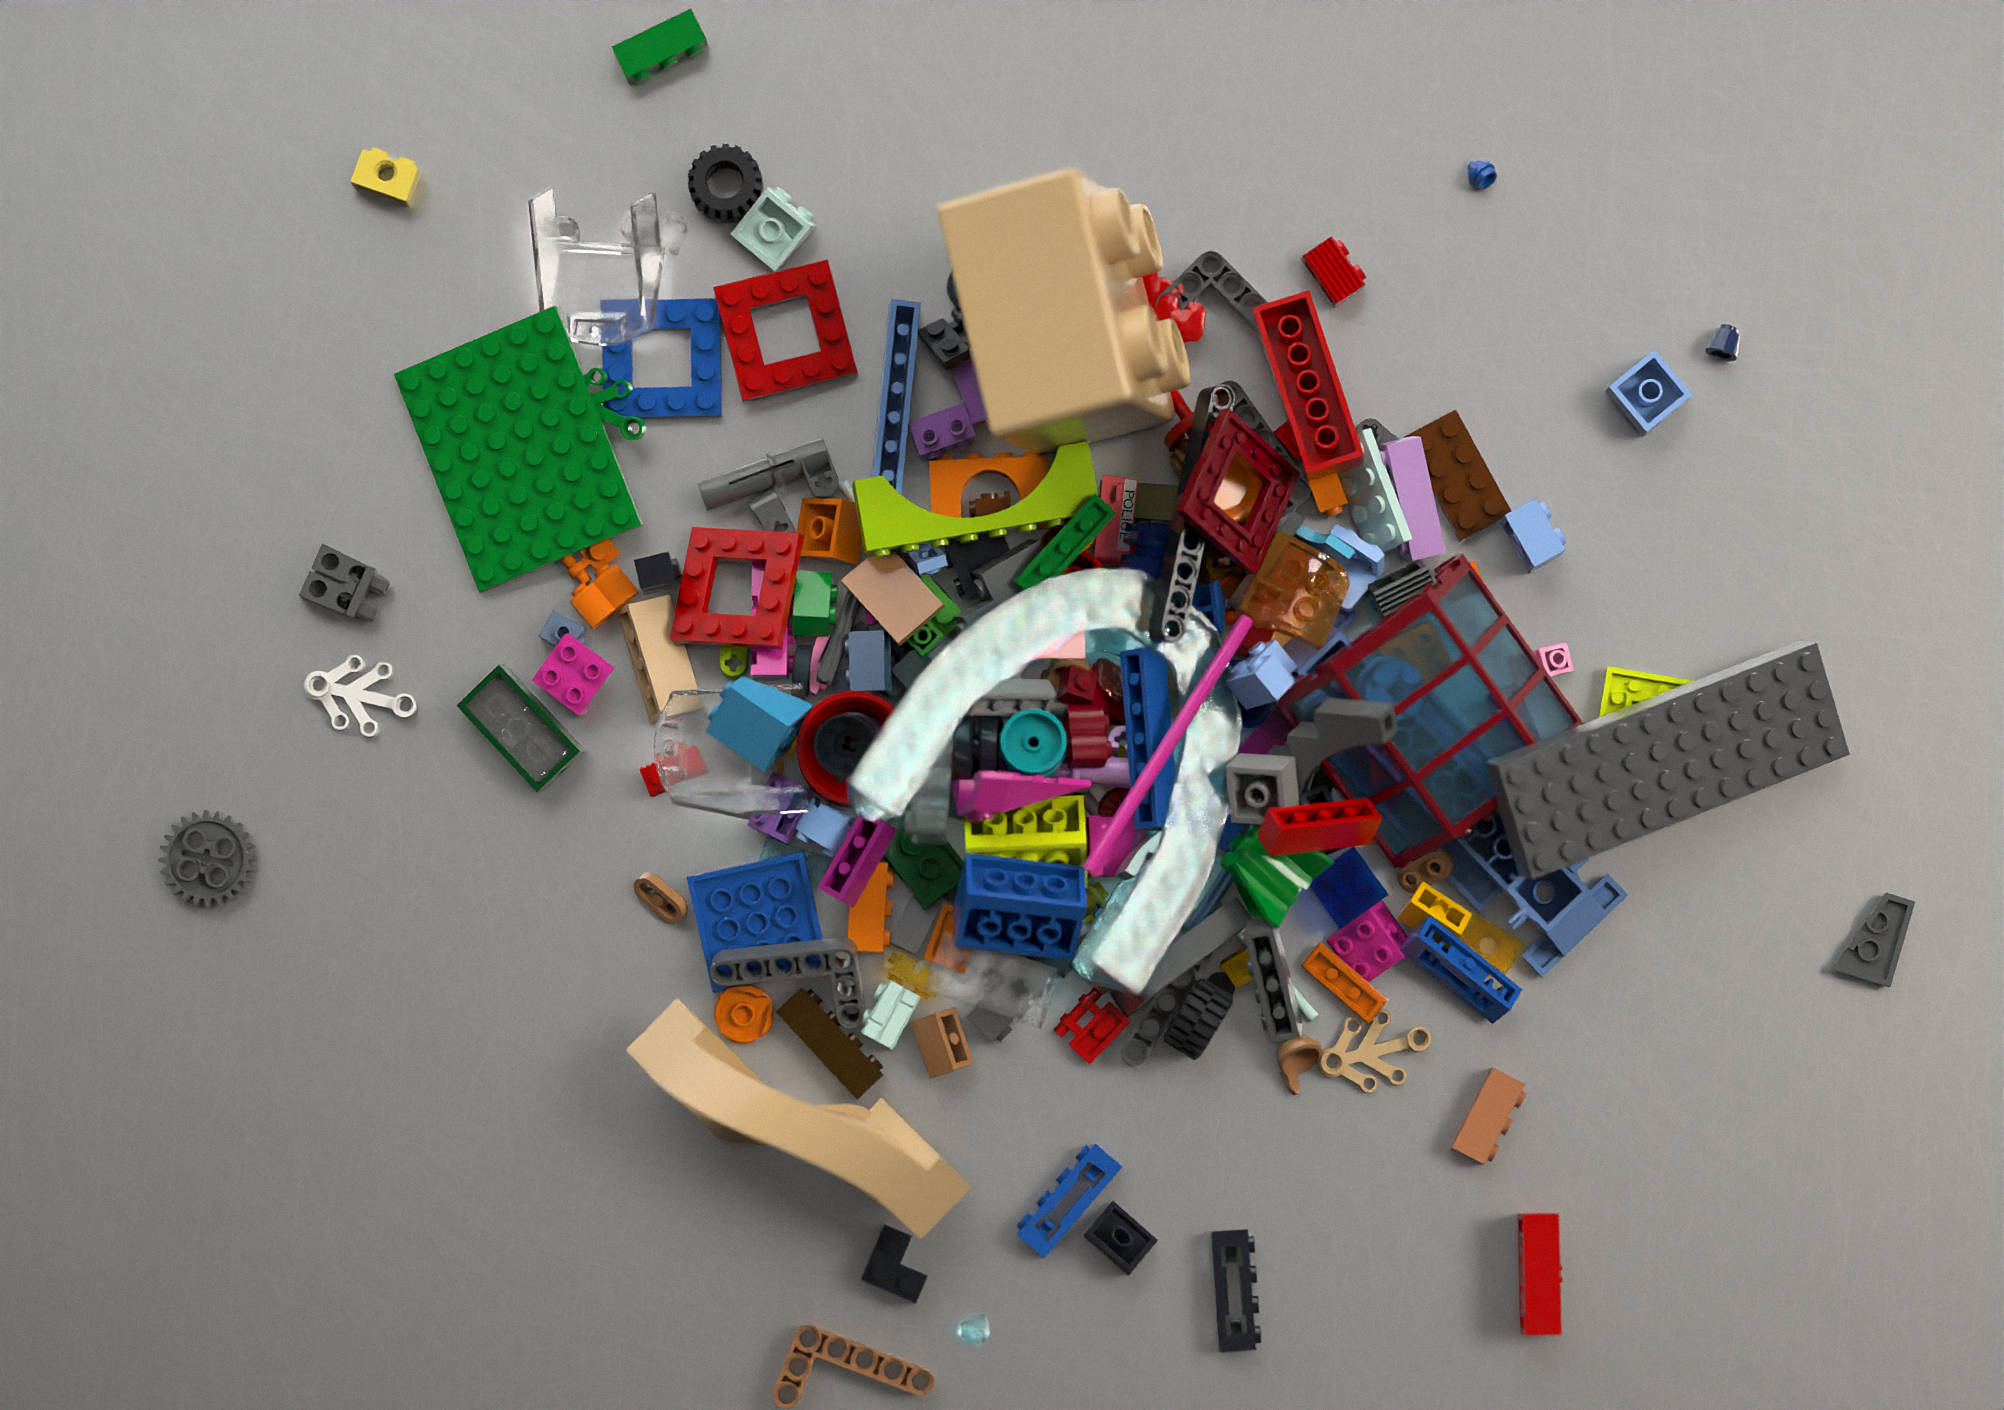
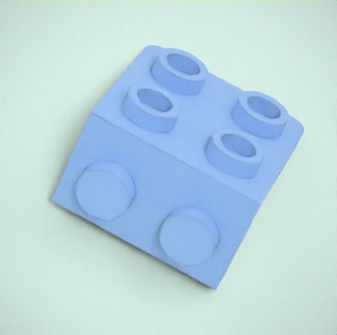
M1336 524L1329 534L1332 533L1353 548L1355 552L1344 567L1328 558L1321 557L1304 576V585L1342 610L1350 612L1369 591L1367 585L1377 581L1385 572V554H1383L1378 546L1361 540L1351 529H1344Z

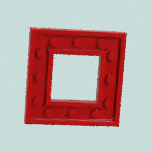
M828 259L713 287L742 402L857 374ZM806 297L820 351L764 365L750 310Z
M692 527L670 640L674 643L782 650L804 536L794 532ZM718 560L766 563L756 616L707 613Z

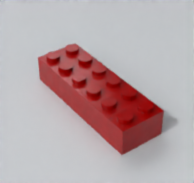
M1310 290L1253 307V319L1307 482L1363 465L1364 453Z

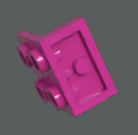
M566 633L532 678V681L580 716L585 715L591 707L589 702L609 677L614 667L571 634Z
M1101 815L1085 817L1087 858L1113 817H1101ZM1133 816L1128 821L1096 874L1093 875L1087 871V878L1119 877L1115 874L1124 859L1133 848L1145 839L1144 830H1134ZM1144 859L1136 876H1144L1146 874V859Z
M1381 900L1327 938V943L1338 957L1367 982H1370L1407 956L1400 949L1408 936L1383 900Z

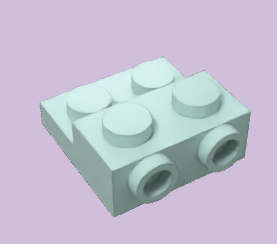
M779 187L775 191L772 188H766L730 234L775 272L779 271L794 250L800 247L816 226L811 221L814 216L802 206L796 209L789 203L791 197Z

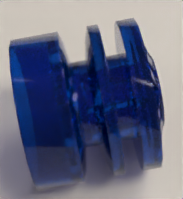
M1145 521L1134 524L1126 523L1124 531L1137 534V538H1123L1122 543L1135 547V552L1120 555L1118 574L1158 581L1170 525ZM1178 566V567H1177V573H1178V576L1180 577V576H1181V569H1180V567Z

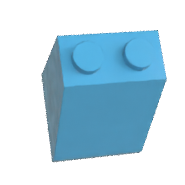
M742 676L734 683L728 682L720 694L723 700L709 714L708 719L711 722L705 732L764 772L790 750L805 717L811 711L813 705Z

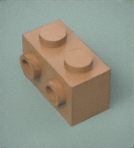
M955 1007L911 1022L930 1079L974 1064Z

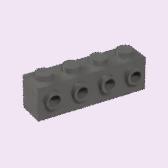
M1264 917L1246 920L1245 930L1241 932V941L1244 950L1248 949L1250 957L1248 959V969L1250 976L1255 977L1257 986L1254 987L1256 1001L1262 1005L1263 1013H1261L1264 1031L1268 1030L1271 1043L1300 1038L1303 1023L1279 927L1274 929Z

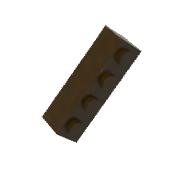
M801 987L776 1013L857 1100L860 1099L884 1076L880 1072L884 1066L873 1054L868 1058L860 1050L863 1046L862 1042L852 1032L846 1035L839 1028L841 1024L838 1022L836 1014L832 1010L826 1014L819 1006L823 1002L822 999L811 988L806 992Z

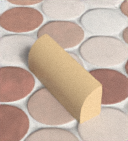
M670 595L631 603L616 611L650 724L677 718L704 708L685 644L674 643L670 640L675 614Z

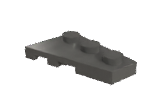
M1885 893L1836 962L1832 971L1888 988L1891 987L1915 901Z

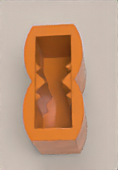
M616 563L611 567L608 564L604 565L594 574L597 578L588 586L583 583L571 593L574 598L570 600V603L593 631L639 594L638 589Z

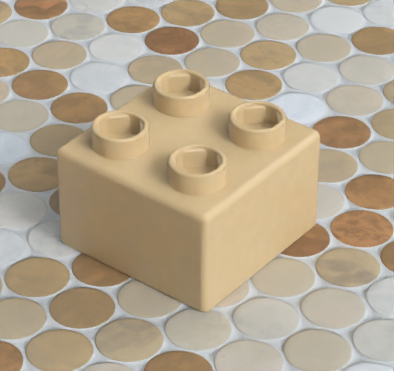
M1067 168L938 205L937 211L993 437L1040 455H1049L1055 453V450L1062 445L1086 441L1093 443L1164 424L1174 419L1175 409L1170 392L1186 388L1190 385V366L1182 336L1174 320L1168 318L1157 321L1154 312L1149 307L1142 276L1159 272L1162 269L1163 260L1157 231L1152 216L1144 203L1129 206L1126 196L1120 188L1108 190L1076 169Z

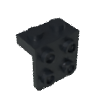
M989 534L977 535L978 540L973 542L960 543V541L956 542L953 539L948 541L949 545L945 546L946 551L943 553L946 556L947 568L953 567L957 576L953 583L958 595H965L967 602L979 597L972 584L974 580L970 573L1010 550L1005 536L990 538Z

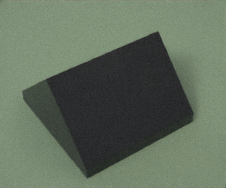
M1114 1201L1109 1204L1083 1234L1084 1238L1128 1276L1158 1241L1157 1238Z

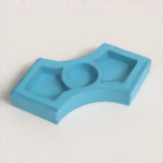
M1301 525L1290 540L1313 558L1316 556L1325 557L1343 567L1355 552L1353 548L1332 533L1321 534L1305 525Z

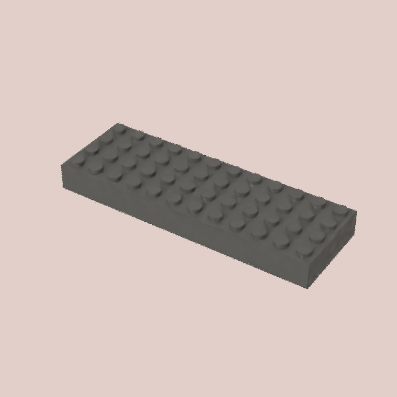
M1800 640L1486 761L1485 766L1520 876L1535 879L1846 757L1850 753L1817 642Z

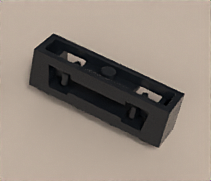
M1248 1229L1211 1231L1219 1352L1256 1350V1344L1261 1343L1260 1325H1254V1313H1259L1258 1295H1252V1283H1257L1256 1265H1250V1253H1255L1254 1235H1248ZM1221 1246H1225L1227 1263L1237 1262L1236 1247L1241 1248L1242 1265H1238L1241 1312L1246 1318V1332L1242 1333L1241 1318L1230 1319L1231 1335L1227 1336L1226 1316H1230L1227 1269L1225 1266H1222Z

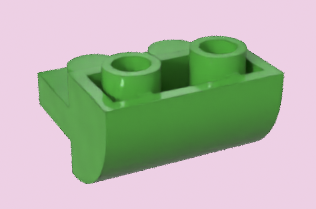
M923 574L920 579L945 607L907 639L924 657L938 647L947 638L946 636L955 629L957 622L954 615L962 610L927 575Z

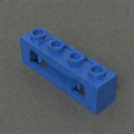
M1431 916L1427 917L1411 931L1400 951L1492 1024L1512 1009L1523 990ZM1435 932L1451 943L1448 949L1442 948L1446 944L1444 940L1437 943L1432 939ZM1488 975H1491L1496 981H1498L1503 986L1494 989L1492 987L1494 982L1492 978L1488 979L1486 982H1484V980Z
M1096 1143L1092 1148L1087 1144L1075 1157L1079 1163L1072 1171L1066 1167L1055 1180L1060 1184L1055 1191L1051 1193L1047 1190L1036 1202L1040 1206L1033 1216L1027 1213L1017 1224V1227L1020 1229L1017 1235L1043 1258L1046 1257L1122 1168L1118 1162ZM1088 1162L1093 1164V1166L1084 1176L1090 1182H1093L1104 1171L1106 1173L1094 1188L1090 1186L1059 1221L1061 1227L1047 1241L1045 1237L1055 1225L1048 1219L1044 1221L1038 1230L1034 1225L1045 1212L1049 1214L1080 1178L1078 1174Z

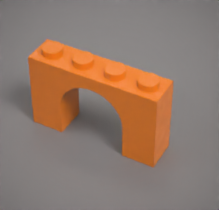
M1026 451L1024 456L1012 457L1011 452L994 453V458H982V454H966L965 459L953 460L952 455H943L933 461H929L931 512L943 516L961 518V497L965 487L971 480L984 474H997L1007 478L1016 487L1021 501L1035 490L1048 471V455L1042 456L1032 451ZM1047 524L1036 525V530L1050 529Z

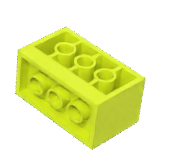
M1084 795L1054 797L995 814L993 819H986L984 822L968 821V816H964L966 853L1083 866L1087 860ZM1085 870V886L1088 888L1087 871Z

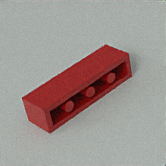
M1369 798L1272 808L1267 810L1257 837L1270 856L1371 845L1382 817Z

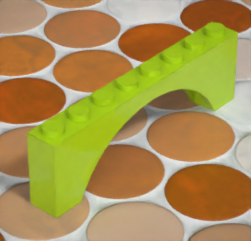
M1088 441L1059 446L1055 450L1046 475L1035 490L1017 504L1000 512L982 517L956 518L927 511L899 494L884 475L854 480L851 484L864 555L872 553L873 558L890 555V550L900 548L902 553L920 550L919 545L931 544V548L949 545L948 540L959 538L960 543L973 542L978 540L977 535L989 534L990 538L1002 537L1007 535L1006 530L1018 529L1019 533L1031 532L1036 530V525L1047 524L1048 528L1061 527L1065 525V520H1071L1094 493L1098 495Z

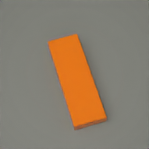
M1322 942L1318 943L1301 965L1368 1024L1374 1020L1389 1001Z

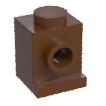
M1004 491V497L998 498V493L980 494L981 499L969 501L970 518L982 517L1011 507L1010 491Z

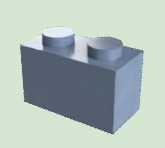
M884 630L848 632L849 639L845 640L844 645L845 655L849 657V669H846L845 673L847 687H850V691L867 693L892 692L890 635Z

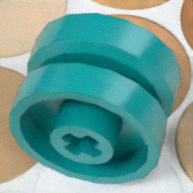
M1025 709L1014 714L1005 723L1001 733V759L1005 768L1010 773H1016L1024 777H1033V775L1044 776V778L1052 777L1061 768L1066 755V733L1061 722L1053 714L1041 709ZM1034 743H1038V746L1036 748L1030 747Z

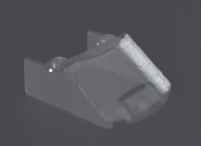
M546 188L528 200L539 312L554 305L557 306L570 340L586 345L608 346L622 344L650 331L654 323L666 246L660 243L656 194L648 193L630 206L632 223L631 244L581 241L580 230L575 220L568 216L557 215L554 188Z
M801 683L766 685L807 702L804 686ZM723 688L671 691L668 696L669 700L663 711H660L656 724L654 756L662 786L674 805L751 820V815L809 812L805 787L773 788L769 785L751 786V763L705 732L711 722L708 719L709 714L723 700L720 697Z

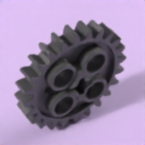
M204 810L203 818L201 819L196 812H192L191 822L181 817L183 825L181 828L172 825V830L175 832L174 836L164 835V838L170 842L169 846H160L159 848L167 852L165 857L158 859L159 862L167 864V867L160 871L161 874L170 875L165 884L168 886L176 884L172 893L177 895L183 891L182 900L185 902L193 896L195 906H199L202 899H204L206 907H211L213 899L219 905H223V896L225 895L233 901V890L243 893L244 890L240 883L242 881L251 883L250 878L246 876V872L256 870L248 865L249 861L257 859V856L248 853V850L254 848L255 844L245 843L250 833H239L243 824L239 822L231 826L232 816L228 815L222 821L221 812L217 811L214 817L211 818L209 811ZM195 833H201L204 838L203 845L200 848L193 849L190 845V838ZM223 840H230L233 849L230 854L222 856L219 852V844ZM190 851L207 855L210 851L211 856L232 861L233 866L228 867L208 862L205 867L204 861L185 857L182 855V852ZM188 862H194L197 871L193 877L186 878L183 875V867ZM221 868L225 871L226 878L223 883L215 885L211 879L212 873L216 869Z

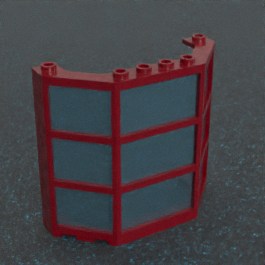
M1455 553L1434 569L1436 573L1434 577L1437 582L1433 587L1430 583L1425 585L1413 597L1325 662L1314 668L1315 674L1311 675L1309 673L1306 676L1301 674L1295 678L1292 677L1295 682L1277 701L1272 702L1292 730L1300 722L1315 723V711L1328 698L1393 704L1397 731L1384 745H1359L1346 748L1328 756L1319 765L1320 770L1343 801L1369 798L1382 817L1372 842L1389 866L1393 868H1404L1415 858L1456 837L1461 839L1475 829L1473 825L1480 819L1488 820L1499 811L1485 766L1486 761L1584 724L1463 553Z

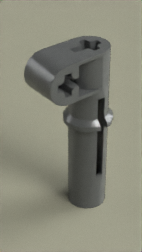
M821 437L775 455L767 453L764 459L698 482L697 485L708 511L776 485L779 489L783 486L784 482L803 475L813 496L830 499L836 494L839 481L824 439ZM791 462L794 463V465L775 471L773 473L740 484L738 486L732 488L730 487L731 484L776 469L780 466L789 464ZM829 466L830 471L825 472L823 476L826 481L831 480L832 483L829 484V490L824 491L822 487H816L819 483V476L809 478L808 473Z

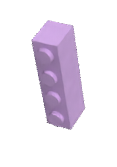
M1410 436L1379 444L1383 465L1386 467L1413 538L1398 546L1400 555L1404 556L1405 560L1415 561L1446 553L1421 437Z

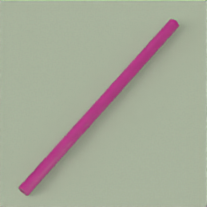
M1243 614L1240 615L1082 867L1086 871L1095 875L1253 625L1254 621Z

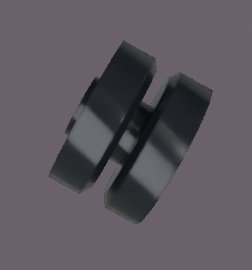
M972 715L956 716L955 734L952 737V761H954L955 781L959 779L971 780L974 774V762H978V773L998 772L999 716L983 715L980 719L979 734H975V720Z

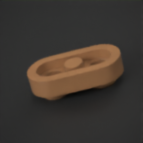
M1433 849L1415 858L1404 868H1401L1398 872V882L1405 891L1411 893L1417 889L1422 881L1431 886L1445 879L1453 871L1454 859L1444 849ZM1433 862H1437L1441 870H1436L1433 867ZM1408 875H1413L1416 878V882H1411L1408 879Z
M647 872L634 882L633 887L636 896L664 921L675 924L687 914L688 907L683 897L657 875Z

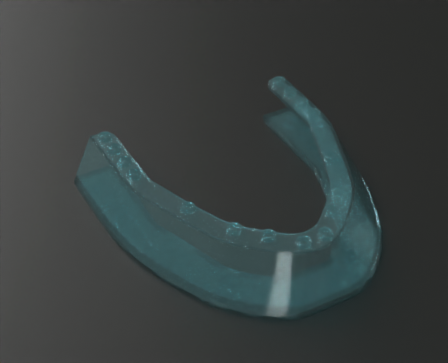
M1126 568L1086 569L1041 581L1007 600L972 624L945 647L915 680L848 780L850 810L867 821L880 819L885 813L893 819L898 818L969 706L1001 680L1009 679L1030 665L1048 659L1032 657L1045 656L1058 650L1069 641L1074 633L1085 631V653L1105 652L1120 657V651L1146 647L1165 661L1167 665L1171 725L1224 641L1215 626L1203 614L1191 606L1186 632L1180 641L1164 644L1153 642L1148 634V625L1158 581L1137 570ZM1172 595V596H1171V603H1172V605L1174 606V605H1175V598H1174V596ZM1165 624V633L1168 635L1169 628L1168 625ZM1229 663L1174 748L1175 776L1158 848L1150 860L1144 859L1136 877L1128 880L1121 878L1075 952L1074 959L1072 960L1073 971L1091 985L1140 994L1185 921L1214 864L1213 859L1223 833L1226 818L1230 814L1226 766L1238 755L1239 736L1242 729L1241 708H1238V700L1224 683L1232 675L1230 670L1233 666L1229 665ZM1136 830L1131 851L1142 840L1157 831Z

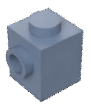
M555 610L552 611L538 635L541 639L555 647L566 633L571 634L583 644L587 640V637L584 635L586 632L584 627Z

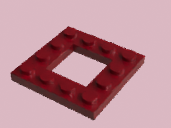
M1221 409L1175 511L1247 575H1256L1300 476V472L1231 409ZM1233 456L1263 482L1244 527L1239 525L1214 502Z

